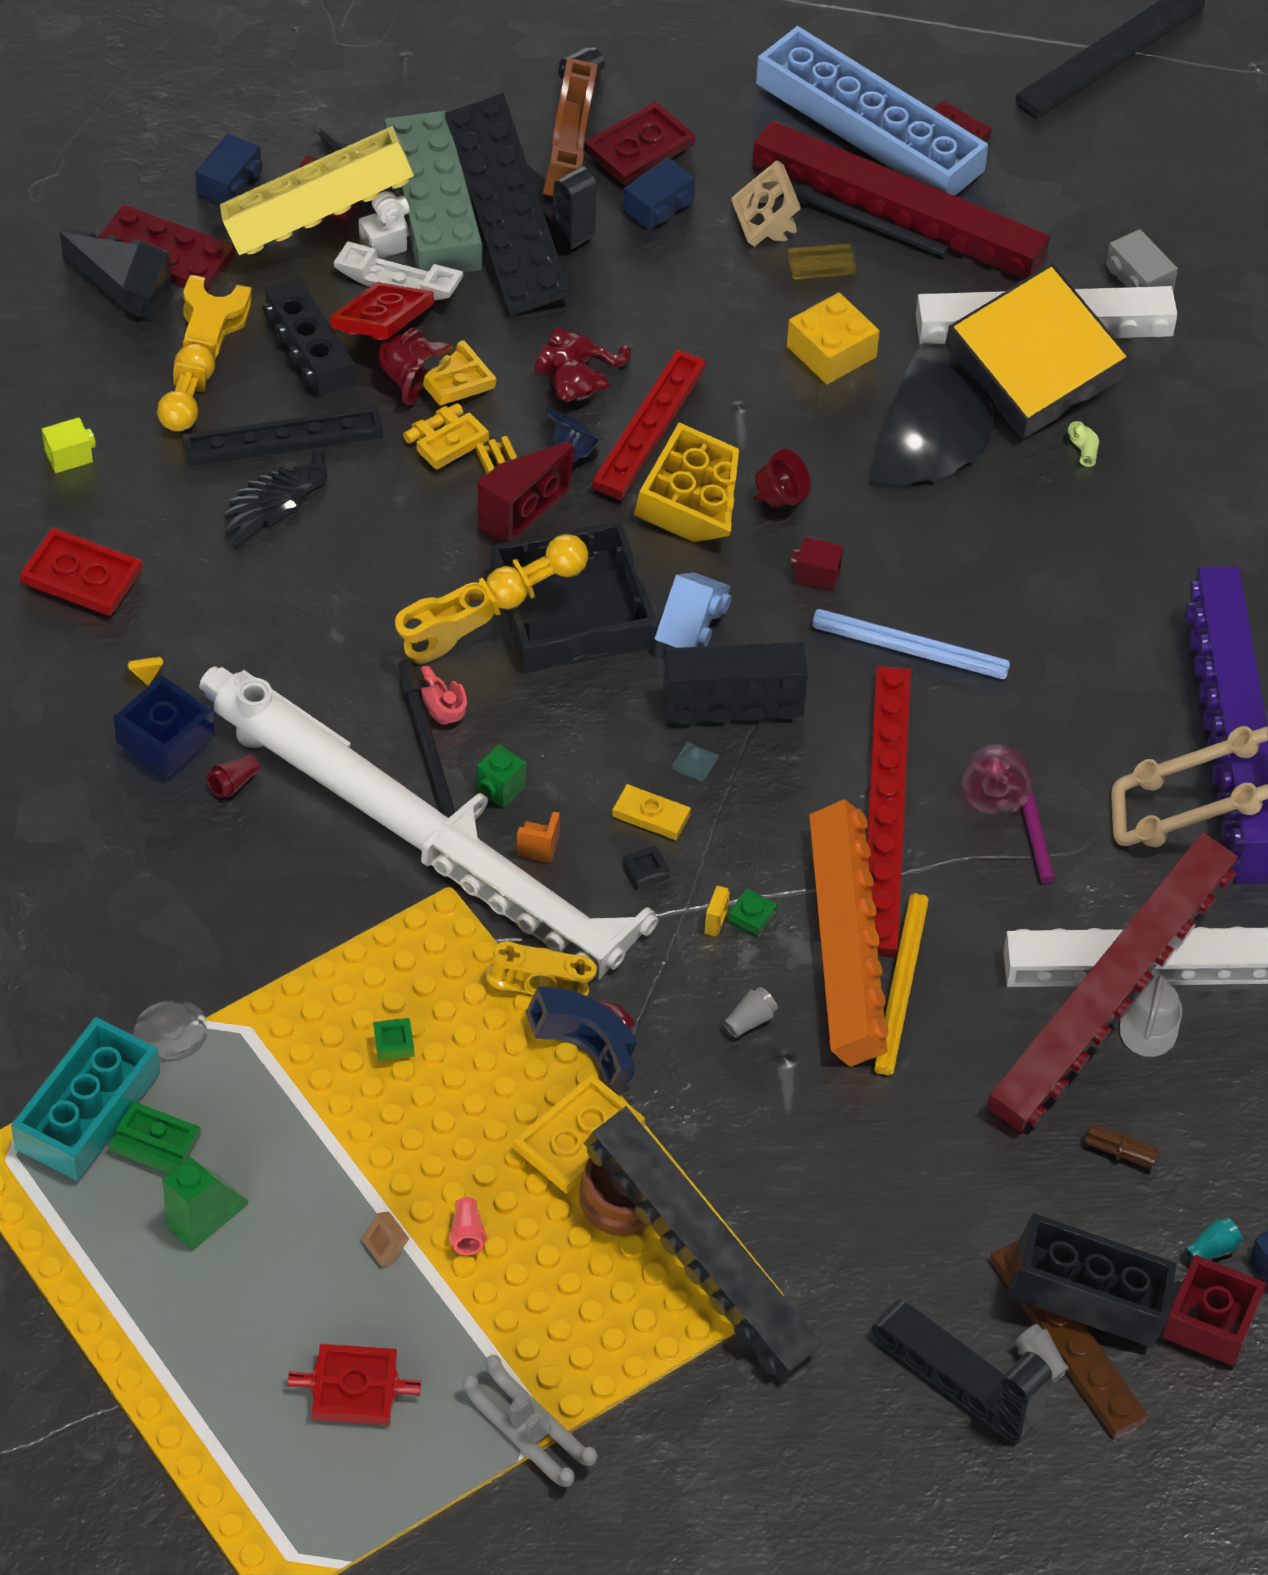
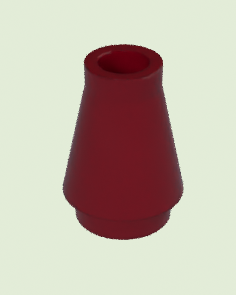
M248 754L239 759L214 765L211 768V772L206 776L207 784L217 797H231L253 775L260 771L259 763L254 756Z

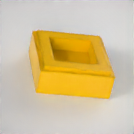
M716 886L706 912L704 934L715 937L719 935L729 907L730 891L728 888Z

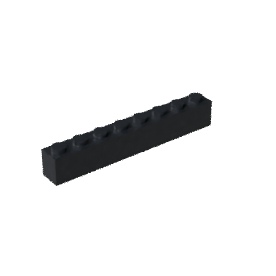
M627 1106L589 1135L584 1145L587 1147L590 1159L607 1171L611 1176L614 1188L621 1195L627 1196L636 1207L635 1211L644 1224L653 1227L660 1236V1242L669 1254L676 1255L685 1266L684 1270L687 1277L694 1284L700 1285L709 1296V1302L714 1310L720 1315L727 1317L734 1326V1333L743 1344L750 1345L759 1356L758 1361L761 1367L769 1375H774L780 1381L823 1345Z

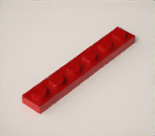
M680 350L675 351L593 478V490L619 500L624 498L705 371L706 360Z

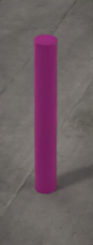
M1024 792L1020 795L1040 880L1042 884H1050L1054 882L1055 877L1033 792Z

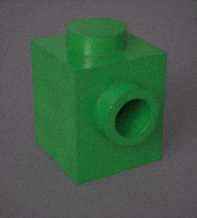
M500 744L476 765L477 791L503 809L526 788V762Z

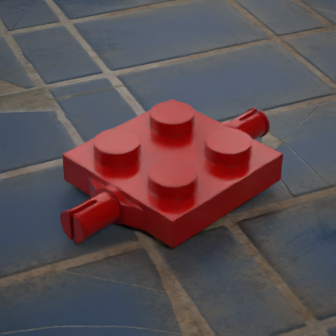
M320 1344L318 1361L313 1371L299 1372L289 1370L288 1387L311 1388L313 1396L312 1420L390 1425L392 1405L397 1398V1394L420 1396L422 1379H398L396 1369L397 1349Z

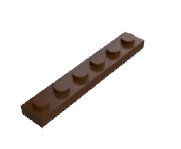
M1018 1240L992 1252L990 1262L1008 1288ZM1018 1301L1034 1325L1038 1324L1042 1330H1048L1064 1362L1069 1367L1068 1374L1113 1439L1146 1423L1148 1414L1083 1323Z

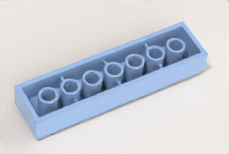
M795 27L758 56L757 85L890 169L953 196L957 195L985 171L988 143L801 27Z

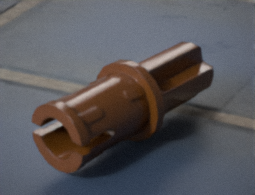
M1091 1124L1085 1136V1143L1087 1145L1115 1155L1118 1161L1123 1158L1146 1167L1151 1171L1160 1152L1158 1147H1153L1130 1138V1133L1128 1132L1122 1135L1097 1124Z

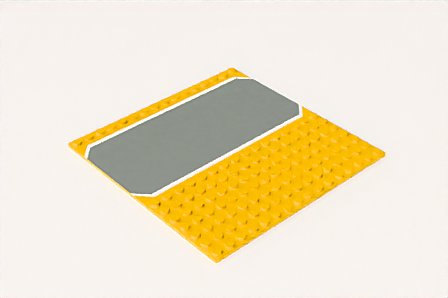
M450 887L440 890L155 1045L159 1053L160 1074L138 1103L199 1126L201 1135L188 1158L191 1156L222 1177L248 1200V1205L193 1251L167 1228L162 1179L168 1175L167 1173L109 1151L107 1142L79 1181H76L15 1150L11 1124L0 1129L1 1235L238 1575H338L529 1459L474 1405L464 1390L463 1379L465 1376H475L485 1394L510 1417L509 1406L513 1399L500 1388L488 1372L486 1359L490 1355H497L509 1375L569 1433H572L735 1334L734 1326L727 1317L717 1313L711 1306L709 1296L700 1285L694 1284L687 1277L684 1270L685 1266L676 1255H671L664 1249L660 1242V1236L651 1225L642 1232L629 1236L610 1235L595 1228L585 1218L579 1204L581 1182L566 1194L513 1149V1140L590 1074H593L601 1082H603L597 1064L580 1047L562 1040L535 1039L525 1013L533 995L513 990H501L489 984L486 979V972L488 967L494 962L493 951L498 943L457 892ZM504 971L502 979L506 978V971ZM410 1018L415 1056L378 1061L373 1022ZM618 1095V1096L621 1097L625 1102H627V1101L623 1098L622 1095ZM645 1125L644 1128L648 1131V1133L652 1136V1138L657 1142V1144H658V1145L662 1148V1150L667 1154V1156H668V1157L671 1159V1161L676 1165V1167L681 1171V1173L685 1176V1178L690 1182V1184H691V1185L695 1188V1190L700 1194V1196H701V1197L704 1199V1201L709 1205V1207L714 1211V1213L718 1216V1218L723 1222V1224H724V1225L728 1228V1230L733 1234V1236L737 1239V1241L742 1245V1247L747 1251V1253L752 1257V1259L756 1262V1264L761 1268V1270L766 1274V1276L770 1279V1281L775 1285V1287H776V1288L780 1291V1293L784 1296V1294H783V1293L781 1292V1290L777 1287V1285L773 1282V1280L768 1276V1274L764 1271V1269L760 1266V1264L755 1260V1258H754V1257L751 1255V1253L746 1249V1247L742 1244V1242L738 1239V1237L733 1233V1231L729 1228V1226L724 1222V1220L720 1217V1215L716 1212V1210L711 1206V1204L707 1201V1199L702 1195V1193L698 1190V1188L694 1185V1183L689 1179V1177L685 1174V1172L681 1169V1167L676 1163V1161H675V1160L672 1158V1156L667 1152V1150L663 1147V1145L659 1142V1140L654 1136V1134L650 1131V1129ZM464 1197H470L477 1201L478 1211L487 1235L483 1249L474 1255L457 1253L449 1242L455 1213V1203ZM389 1211L409 1237V1240L392 1265L381 1267L361 1238L378 1213ZM320 1344L397 1349L396 1369L398 1379H422L421 1395L397 1394V1398L392 1405L390 1425L312 1420L313 1396L311 1388L288 1387L289 1370L312 1372L318 1361ZM547 1434L537 1444L544 1450L556 1441Z

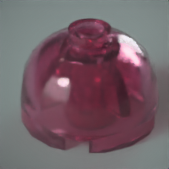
M990 744L979 748L970 756L963 771L962 785L965 790V797L975 808L991 815H999L998 810L1007 811L1011 809L1010 813L1017 811L1027 802L1032 789V771L1028 760L1015 747L1006 744Z

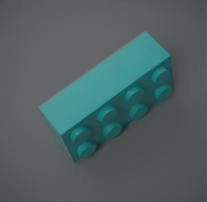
M95 1017L11 1124L15 1150L79 1181L116 1132V1128L133 1101L139 1102L160 1074L158 1048Z

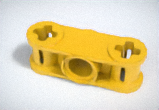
M503 941L494 948V962L487 969L486 979L495 988L529 993L531 995H534L537 987H553L573 991L576 984V992L588 996V983L594 978L597 969L595 963L583 955H572L552 951L547 948H535ZM506 952H509L508 958L506 960L505 954ZM577 965H580V968H579V971H578V974H577L576 967H577ZM504 971H506V978L502 979Z

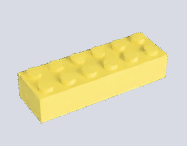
M391 126L221 203L222 220L238 254L247 253V255H251L264 248L263 244L274 239L279 242L289 238L296 229L303 226L311 228L318 225L322 218L329 214L340 215L351 208V204L363 200V202L371 201L380 195V191L384 189L402 187L409 182V178L413 177L414 174L395 129Z

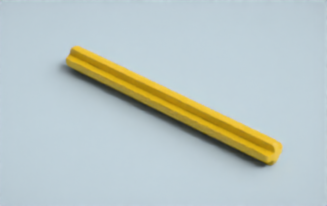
M911 894L884 1018L889 1030V1034L886 1037L888 1052L876 1057L874 1068L876 1073L886 1076L892 1075L895 1069L929 901L928 897L924 894Z

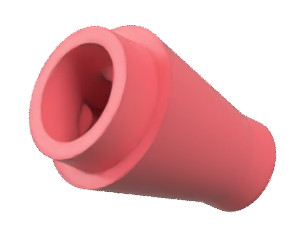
M470 1197L460 1198L455 1203V1213L449 1242L459 1254H477L483 1249L487 1240L478 1211V1203Z

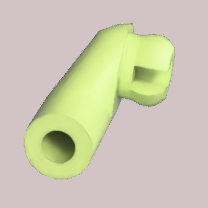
M1072 422L1068 427V434L1070 435V440L1081 450L1080 463L1085 467H1092L1096 464L1099 438L1082 422Z

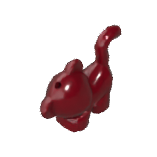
M556 327L548 341V345L544 344L537 357L534 373L544 376L554 371L552 385L556 390L558 398L566 402L571 400L582 401L593 396L596 391L606 390L610 386L602 372L595 371L586 363L596 358L610 367H621L631 359V349L623 345L619 348L618 355L612 354L605 348L595 345L584 335L571 333Z

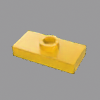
M626 784L612 809V817L676 841L691 815L690 807Z

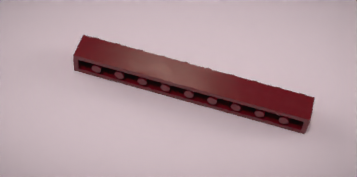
M773 120L770 121L754 142L753 166L765 170L777 160L784 165L790 182L815 188L817 193L945 244L949 248L1023 279L1030 277L1038 271L1047 258L1050 235Z
M1204 832L1200 834L991 1092L986 1108L1020 1133L1029 1124L1035 1127L1047 1111L1044 1105L1050 1097L1055 1100L1059 1098L1069 1083L1065 1080L1072 1070L1078 1073L1090 1058L1087 1051L1094 1043L1100 1046L1112 1030L1108 1026L1115 1017L1121 1020L1133 1004L1129 1000L1136 990L1140 993L1145 991L1154 978V975L1151 974L1152 970L1157 964L1164 967L1175 951L1172 948L1173 944L1178 938L1184 941L1194 929L1196 923L1193 922V919L1200 912L1205 915L1217 899L1213 895L1218 888L1221 887L1225 890L1237 874L1233 870L1238 858L1237 855Z

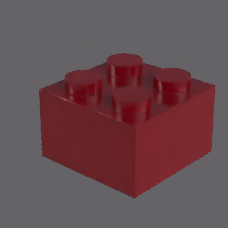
M1194 1255L1169 1313L1163 1338L1235 1367L1260 1308L1267 1283Z

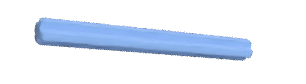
M817 609L813 617L812 626L815 629L995 678L1005 679L1010 669V661L1007 659L823 609Z

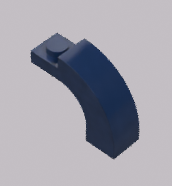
M537 987L525 1012L535 1039L562 1040L580 1047L597 1064L604 1084L617 1095H622L628 1082L633 1078L635 1071L634 1062L630 1057L637 1042L630 1029L616 1014L592 998L566 989Z

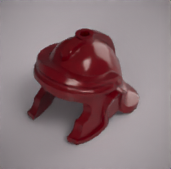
M410 328L404 334L390 340L387 339L382 343L379 353V364L403 391L402 401L404 405L412 406L416 403L418 393L425 389L423 386L424 376L431 370L425 369L422 366L424 361L431 355H444L451 351L453 347L451 343L429 342L423 330Z

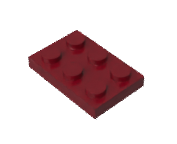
M655 101L585 141L584 151L618 181L626 185L668 157L672 158L693 146L696 135Z

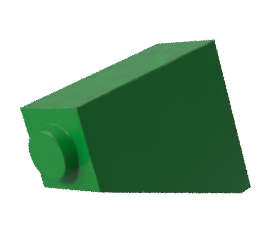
M191 1156L162 1179L167 1228L192 1251L248 1205V1200L222 1177Z

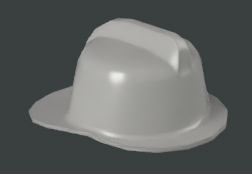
M1159 975L1156 980L1151 981L1143 993L1136 990L1129 999L1133 1004L1120 1022V1036L1124 1045L1133 1053L1142 1057H1157L1167 1053L1173 1047L1180 1027L1182 1004L1176 990L1164 981V976Z

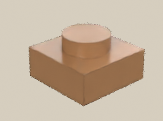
M387 1211L376 1215L361 1240L380 1266L383 1267L392 1265L408 1242L409 1237L391 1213Z

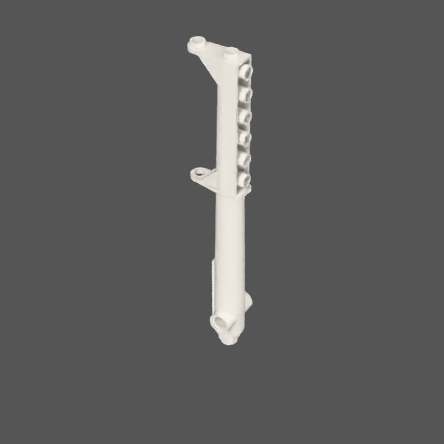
M216 666L210 668L202 677L199 688L205 692L206 698L214 702V711L236 726L237 740L243 746L249 748L265 746L420 849L422 851L421 862L423 864L434 866L439 874L453 879L468 894L479 897L489 904L497 914L505 915L515 922L523 932L532 934L544 942L550 950L588 957L596 965L597 971L594 978L597 980L610 968L614 970L621 964L626 951L642 934L648 936L655 929L658 918L655 917V912L649 907L643 909L636 917L589 918L478 839L475 820L482 814L488 802V798L483 794L479 793L448 818L350 749L349 741L271 689V686L265 680L255 678L245 670L233 675L225 668H218Z

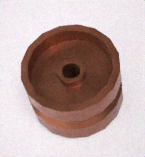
M589 1157L585 1165L579 1190V1204L585 1218L595 1228L610 1235L629 1236L642 1232L648 1225L640 1220L635 1211L636 1207L627 1196L621 1195L614 1188L611 1176L602 1166L596 1165Z

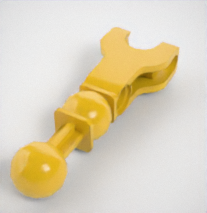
M190 275L183 292V299L185 301L183 315L189 324L183 340V347L175 355L173 367V384L176 388L175 391L163 395L157 406L158 419L165 428L173 432L184 431L191 428L196 422L199 409L193 398L195 391H205L206 381L209 380L214 372L215 359L219 354L225 336L245 326L251 308L252 287L236 285L231 294L224 297H215L205 291V277Z
M563 534L556 536L549 542L546 556L523 568L517 559L512 560L514 567L503 566L496 568L489 574L486 582L482 577L479 579V583L467 584L443 597L424 598L404 608L397 614L395 626L398 634L404 639L406 656L415 664H427L448 653L462 636L486 624L494 614L496 616L500 615L499 608L506 610L516 608L525 600L527 594L531 599L534 598L532 585L553 574L567 578L578 575L585 569L588 561L589 552L587 546L574 535ZM475 601H483V603L477 607L470 606ZM411 619H417L422 622L414 629L405 627L406 623ZM425 640L429 641L428 648L425 651H414L416 644Z

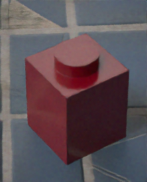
M804 537L801 549L795 548L790 568L796 569L794 583L834 592L842 568L844 546Z

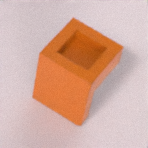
M552 813L548 826L525 821L524 827H519L517 832V857L547 864L552 863L560 837V813Z

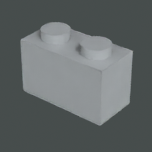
M1141 229L1109 244L1106 266L1110 273L1116 275L1126 288L1172 286L1174 291L1178 268Z

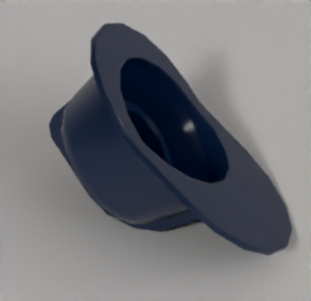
M547 408L545 410L554 420L550 438L551 444L553 446L565 442L573 444V463L577 462L579 458H587L599 440L605 441L569 416L553 409Z

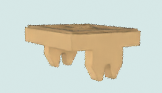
M776 160L731 197L747 242L754 247L767 236L774 241H786L788 239L785 231L794 234L797 232L795 221L791 216L799 211L801 207L784 165ZM783 193V204L774 213L772 207L775 199ZM758 202L767 203L763 208L758 209ZM757 214H763L765 221L760 225H756L750 219Z

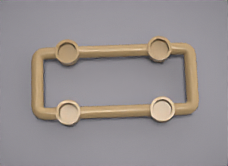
M1247 726L1238 727L1230 733L1226 741L1160 764L1153 759H1146L1140 762L1133 773L1119 778L1112 786V826L1115 842L1121 846H1131L1143 842L1146 846L1159 847L1167 840V833L1234 810L1247 815L1258 813L1263 806V800L1268 799V784L1256 788L1252 783H1242L1233 790L1231 797L1163 820L1154 815L1146 816L1137 824L1136 829L1127 832L1125 792L1139 785L1145 790H1158L1164 784L1165 776L1231 753H1235L1238 757L1251 758L1258 752L1259 744L1268 741V726L1254 731Z

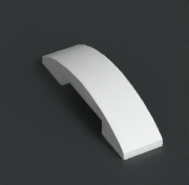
M352 242L346 243L334 261L335 268L365 286L371 287L376 282L433 291L434 300L449 298L463 277V271L433 264L430 271H425L377 258L375 248Z

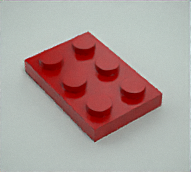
M376 282L330 316L331 328L343 330L348 335L365 334L372 336L376 340L389 339L434 304V292Z
M52 527L21 571L20 581L25 585L111 616L143 570V565L140 559Z

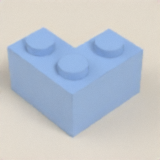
M694 572L676 575L655 640L676 648L707 646L712 635V629L709 628L711 620L720 618L721 614H726L729 609L732 596L728 593L731 586Z

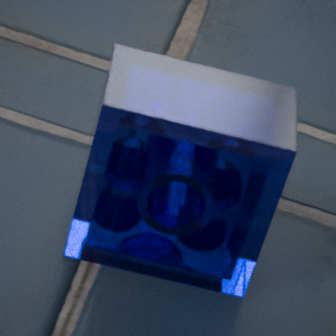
M163 675L159 676L113 717L116 742L166 778H169L215 737L213 710Z

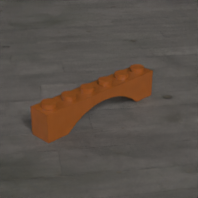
M567 58L559 92L543 194L553 196L554 182L582 166L584 137L598 64Z

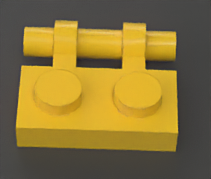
M456 403L449 408L444 406L438 409L434 416L425 421L420 419L413 423L412 428L403 433V437L408 444L418 440L416 442L417 451L438 470L475 449L477 443L482 442L484 444L489 441V431L470 412L463 415L462 407Z

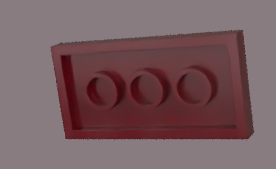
M126 204L121 206L98 236L101 239H107L110 235L117 236L120 242L130 243L133 239L141 240L169 252L172 283L185 287L190 275L205 277L204 289L206 292L235 255V246L232 243Z

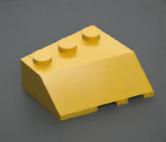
M678 423L639 491L634 516L692 542L730 536L739 448L682 423Z

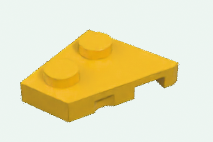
M462 340L457 344L456 351L451 356L445 355L439 361V365L432 368L424 376L423 386L441 406L494 389L497 378L465 340Z

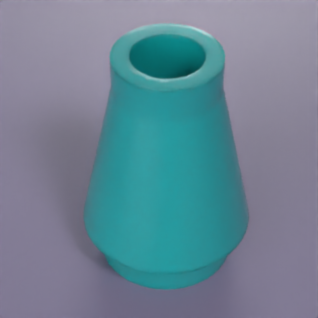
M1230 1218L1215 1219L1184 1250L1191 1262L1194 1255L1211 1261L1237 1251L1238 1245L1243 1243V1237Z

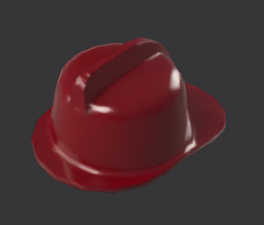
M781 449L771 456L767 463L756 472L754 478L758 493L754 496V500L763 499L770 507L779 508L789 504L792 506L796 505L807 496L811 486L809 472L804 462L796 453L789 449Z

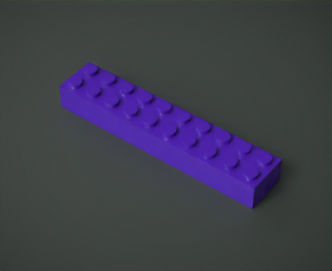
M1239 566L1199 567L1196 581H1191L1190 583L1191 603H1186L1185 617L1187 623H1192L1190 647L1191 649H1196L1197 656L1194 658L1195 676L1201 677L1198 695L1199 702L1205 703L1206 710L1203 712L1204 730H1209L1210 732L1207 743L1208 747L1228 740L1230 733L1238 727L1247 726L1254 731L1267 727ZM1268 741L1260 743L1258 752L1251 758L1238 757L1235 753H1231L1214 759L1215 765L1212 767V781L1214 786H1219L1220 792L1217 794V801L1231 797L1233 790L1242 783H1252L1256 788L1268 784ZM1268 799L1263 800L1261 810L1254 815L1242 814L1238 810L1223 814L1224 821H1222L1221 825L1222 841L1228 842V850L1238 856L1233 868L1237 872L1234 878L1235 884H1268Z

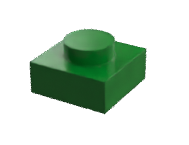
M747 888L728 912V921L758 937L777 913V904Z
M410 1018L373 1022L378 1061L415 1056Z

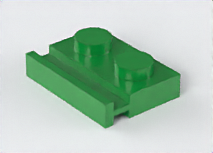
M133 1101L116 1128L114 1137L110 1138L108 1147L111 1152L169 1174L188 1158L201 1132L200 1127Z

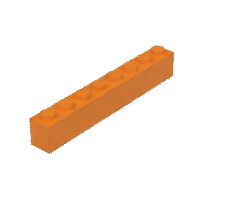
M844 799L809 814L831 1052L851 1067L887 1053L886 1037L889 1034V1030L884 1020L883 1006L886 1000L881 990L880 981L883 971L878 960L877 946L879 945V936L875 930L874 916L876 915V907L872 900L871 892L873 877L869 871L868 862L871 853L866 842L865 832L868 823L864 813Z

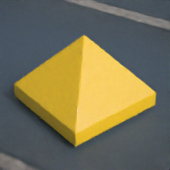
M161 657L132 660L127 663L129 670L149 686L163 665V659Z

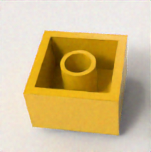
M838 292L789 319L787 347L828 385L877 357L880 330Z

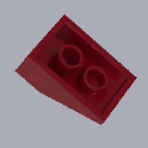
M565 442L500 463L492 471L484 473L477 483L478 527L502 543L515 541L572 489L573 444Z

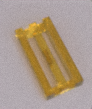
M850 243L788 249V261L793 279L855 274L856 264L853 262L854 256L853 252L851 253Z

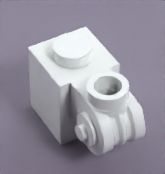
M389 191L381 192L377 198L372 200V206L377 213L359 219V241L363 246L375 248L377 258L379 259L407 251V237L410 236L408 223L404 219V215L409 214V205L405 196L397 197Z

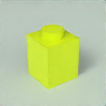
M80 417L42 428L44 451L55 473L93 462L91 448L96 447L95 439L91 429L84 428Z

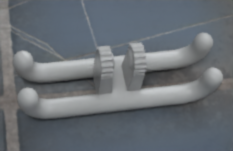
M497 1355L488 1356L486 1359L488 1372L500 1388L513 1399L509 1406L510 1417L485 1394L477 1378L473 1375H467L463 1379V1387L466 1394L474 1405L551 1480L562 1487L571 1486L575 1478L572 1469L559 1466L537 1443L549 1434L576 1461L585 1466H592L596 1463L597 1451L593 1447L585 1448L509 1375Z

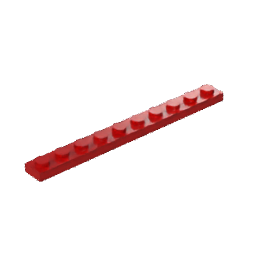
M877 666L867 843L871 855L868 858L869 871L873 877L871 892L872 900L876 907L874 921L875 930L879 936L878 956L897 958L911 669Z

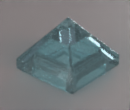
M687 742L673 763L672 769L703 782L719 758V754Z

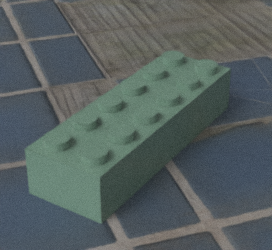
M446 111L386 118L385 129L391 126L394 127L414 174L413 177L409 178L407 184L396 188L398 197L405 196L409 205V214L404 215V219L409 226V240L417 269L430 271L433 264L463 272L482 270V242L456 146L445 116Z

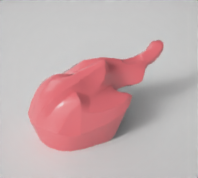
M423 666L421 671L424 674L428 687H422L421 693L429 709V715L441 725H448L461 720L466 713L467 706L463 685L452 681L449 684L450 690H448L445 683L435 675L430 666Z

